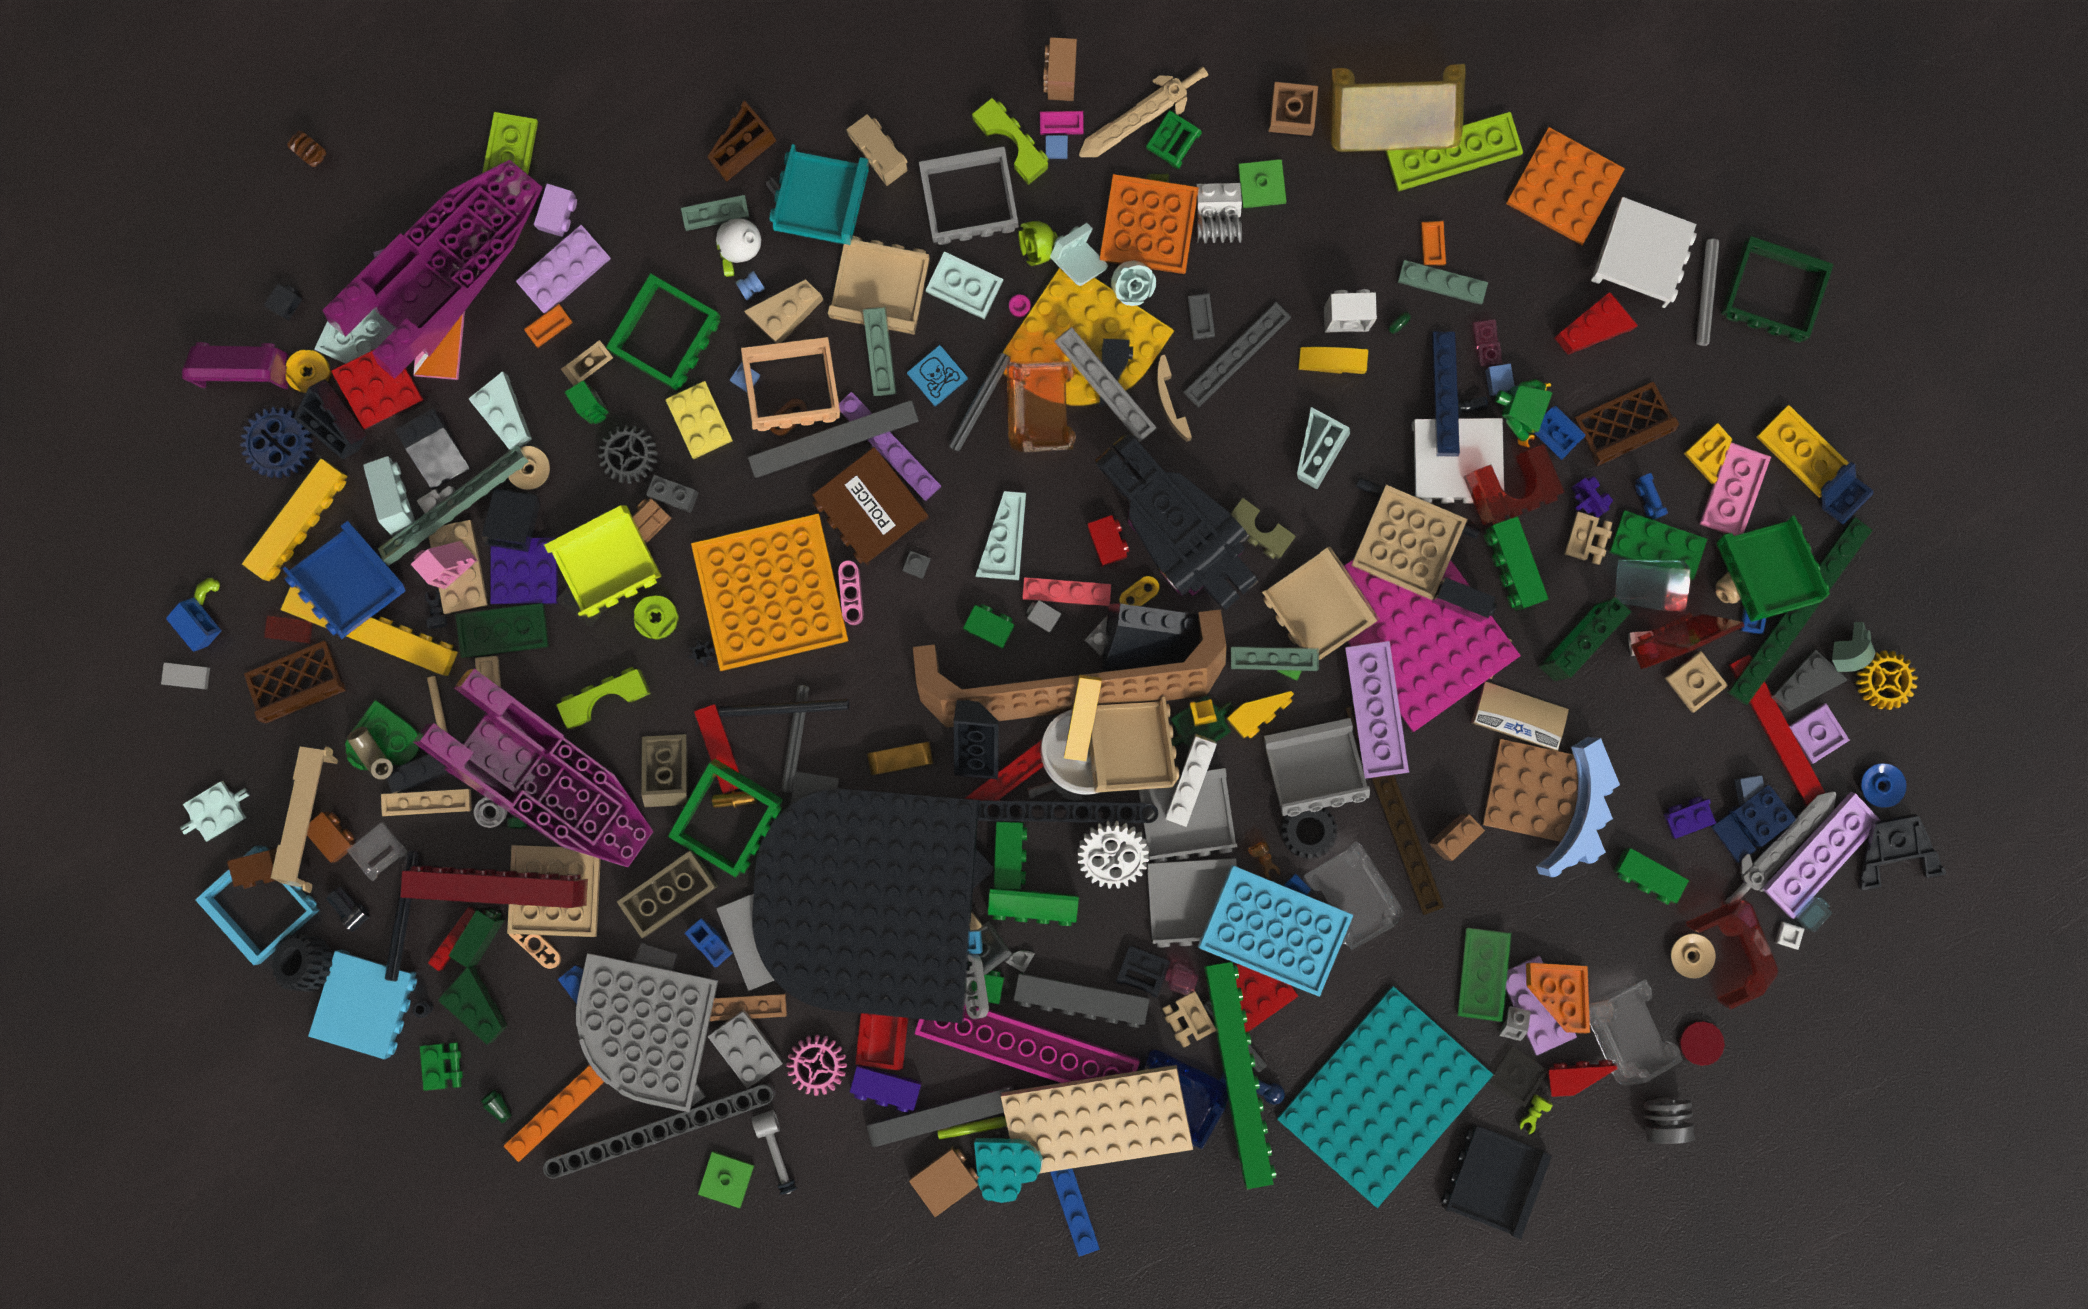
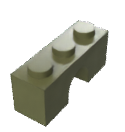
M1242 498L1231 515L1249 535L1247 541L1255 547L1258 544L1264 548L1263 553L1271 559L1275 557L1279 559L1296 536L1279 523L1269 533L1258 531L1255 527V518L1260 510Z

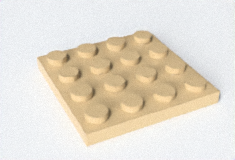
M1386 485L1351 566L1433 600L1467 519Z
M512 845L510 870L524 873L538 872V874L560 873L559 877L560 875L580 874L581 879H588L587 906L563 908L509 904L507 934L597 937L601 859L563 847Z

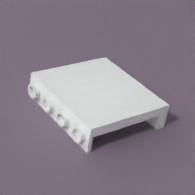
M1622 197L1615 208L1591 281L1599 284L1602 279H1606L1664 301L1662 307L1665 308L1670 301L1674 302L1678 294V290L1675 288L1677 283H1680L1683 278V264H1686L1691 252L1688 251V248L1695 241L1697 233H1694L1696 224Z
M1503 418L1459 419V457L1436 456L1435 419H1415L1412 422L1415 462L1414 497L1428 503H1432V500H1441L1442 504L1454 503V500H1463V503H1476V500L1485 499V503H1498V499L1504 497Z

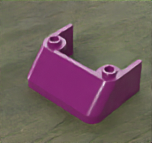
M196 342V346H191L182 368V379L201 388H206V381L271 382L283 389H288L285 373L289 354L275 348V344L262 343L261 347L209 346V343Z

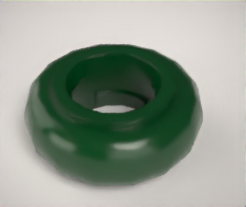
M1402 312L1389 325V332L1392 334L1397 333L1410 321V313Z

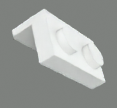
M1240 183L1197 184V187H1199L1197 196L1198 218L1200 215L1203 218H1207L1208 215H1211L1212 218H1216L1217 215H1220L1221 218H1224L1225 215H1229V217L1234 215L1241 216L1242 199Z

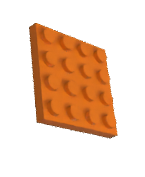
M1549 127L1506 204L1583 245L1625 168Z
M1113 174L1100 260L1115 264L1135 260L1144 263L1150 269L1185 274L1199 187Z

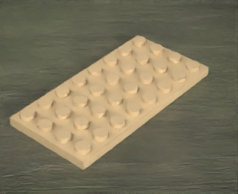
M1177 1065L1001 1093L1010 1139L1027 1140L1037 1151L1040 1150L1043 1158L1040 1173L1193 1150Z

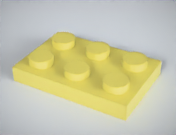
M705 381L665 399L693 459L733 441Z

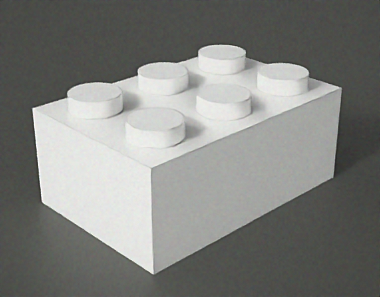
M1367 289L1357 290L1356 293H1348L1347 290L1334 291V294L1330 295L1324 306L1325 333L1367 332L1377 319L1376 293H1370V290Z

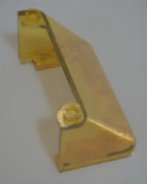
M1465 64L1449 65L1444 70L1443 81L1355 84L1354 74L1350 70L1345 68L1332 69L1329 88L1332 147L1340 152L1457 147L1463 135Z

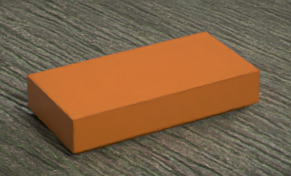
M1421 222L1423 265H1445L1444 222Z
M558 304L524 330L538 348L573 322L561 305Z

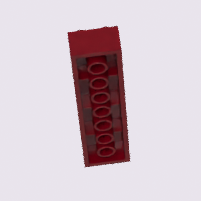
M419 865L410 866V870L402 871L400 898L576 908L587 906L588 879H581L580 874L560 875L559 877L560 873L538 874V872L524 873L513 870L454 869V867Z

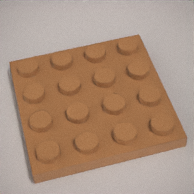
M1499 739L1482 825L1561 842L1574 816L1578 798V774L1574 755Z

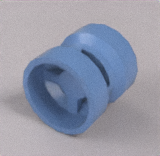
M754 271L749 273L747 278L739 279L735 282L746 300L751 299L754 293H760L765 290Z

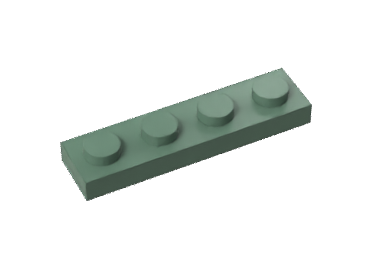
M1406 260L1402 263L1397 282L1480 305L1483 303L1488 282Z
M886 306L864 308L863 315L874 396L896 394Z
M1232 646L1231 669L1318 671L1319 648Z

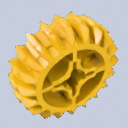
M1886 650L1881 651L1880 654L1876 652L1873 660L1866 667L1862 668L1863 672L1856 673L1857 676L1861 677V680L1856 681V684H1862V688L1858 692L1866 693L1863 696V700L1870 699V706L1877 704L1878 709L1886 707L1887 710H1891L1893 706L1895 708L1901 707V702H1909L1907 696L1912 697L1914 695L1910 689L1917 688V685L1913 684L1912 680H1917L1918 677L1912 676L1911 672H1914L1915 668H1908L1911 661H1903L1904 655L1899 654L1896 656L1895 651H1890L1888 654ZM1886 662L1896 668L1887 671L1885 668H1881L1879 664ZM1872 674H1873L1874 677H1875V683H1874L1873 685H1872ZM1900 675H1901V686H1900L1899 683H1898V678L1900 677ZM1885 676H1889V677H1888L1889 679L1887 680V683H1888V684H1884L1885 681H1886V677H1885ZM1886 689L1888 692H1892L1894 696L1885 698L1879 695L1878 692Z

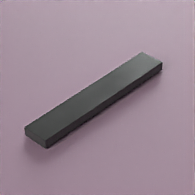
M1275 302L1183 394L1199 408L1291 316Z

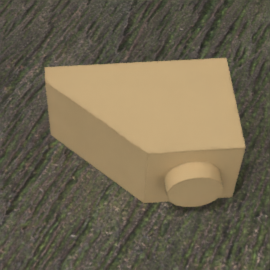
M599 340L561 370L573 386H575L613 357Z

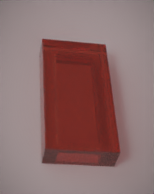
M267 616L264 638L310 643L313 623L304 620Z

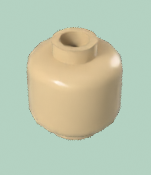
M1727 572L1716 583V595L1724 603L1733 604L1740 600V596L1729 572Z

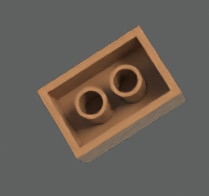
M1050 38V45H1045L1044 92L1048 93V100L1074 101L1077 39Z

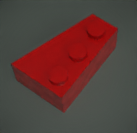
M1609 292L1554 339L1569 355L1596 343L1632 331L1638 325Z

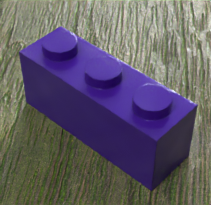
M858 1065L850 1093L854 1094V1098L860 1100L871 1098L878 1105L888 1106V1104L897 1106V1110L908 1113L909 1110L914 1111L922 1082Z

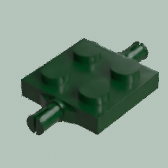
M1206 695L1196 703L1210 700V698ZM1229 701L1220 708L1213 704L1217 718L1216 722L1195 727L1190 707L1171 718L1170 720L1176 727L1178 736L1171 739L1172 743L1177 741L1172 746L1177 747L1184 743L1190 749L1195 734L1216 742L1229 734L1231 730L1225 723L1224 715L1234 710L1233 706L1229 707L1232 705Z

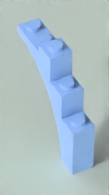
M1587 737L1571 747L1578 774V798L1575 812L1568 831L1560 844L1549 857L1536 866L1538 873L1549 877L1558 876L1566 867L1573 866L1579 861L1586 862L1587 864L1594 863L1599 859V856L1606 853L1597 830L1605 827V823L1613 819L1604 796L1611 794L1613 789L1620 784L1601 738Z

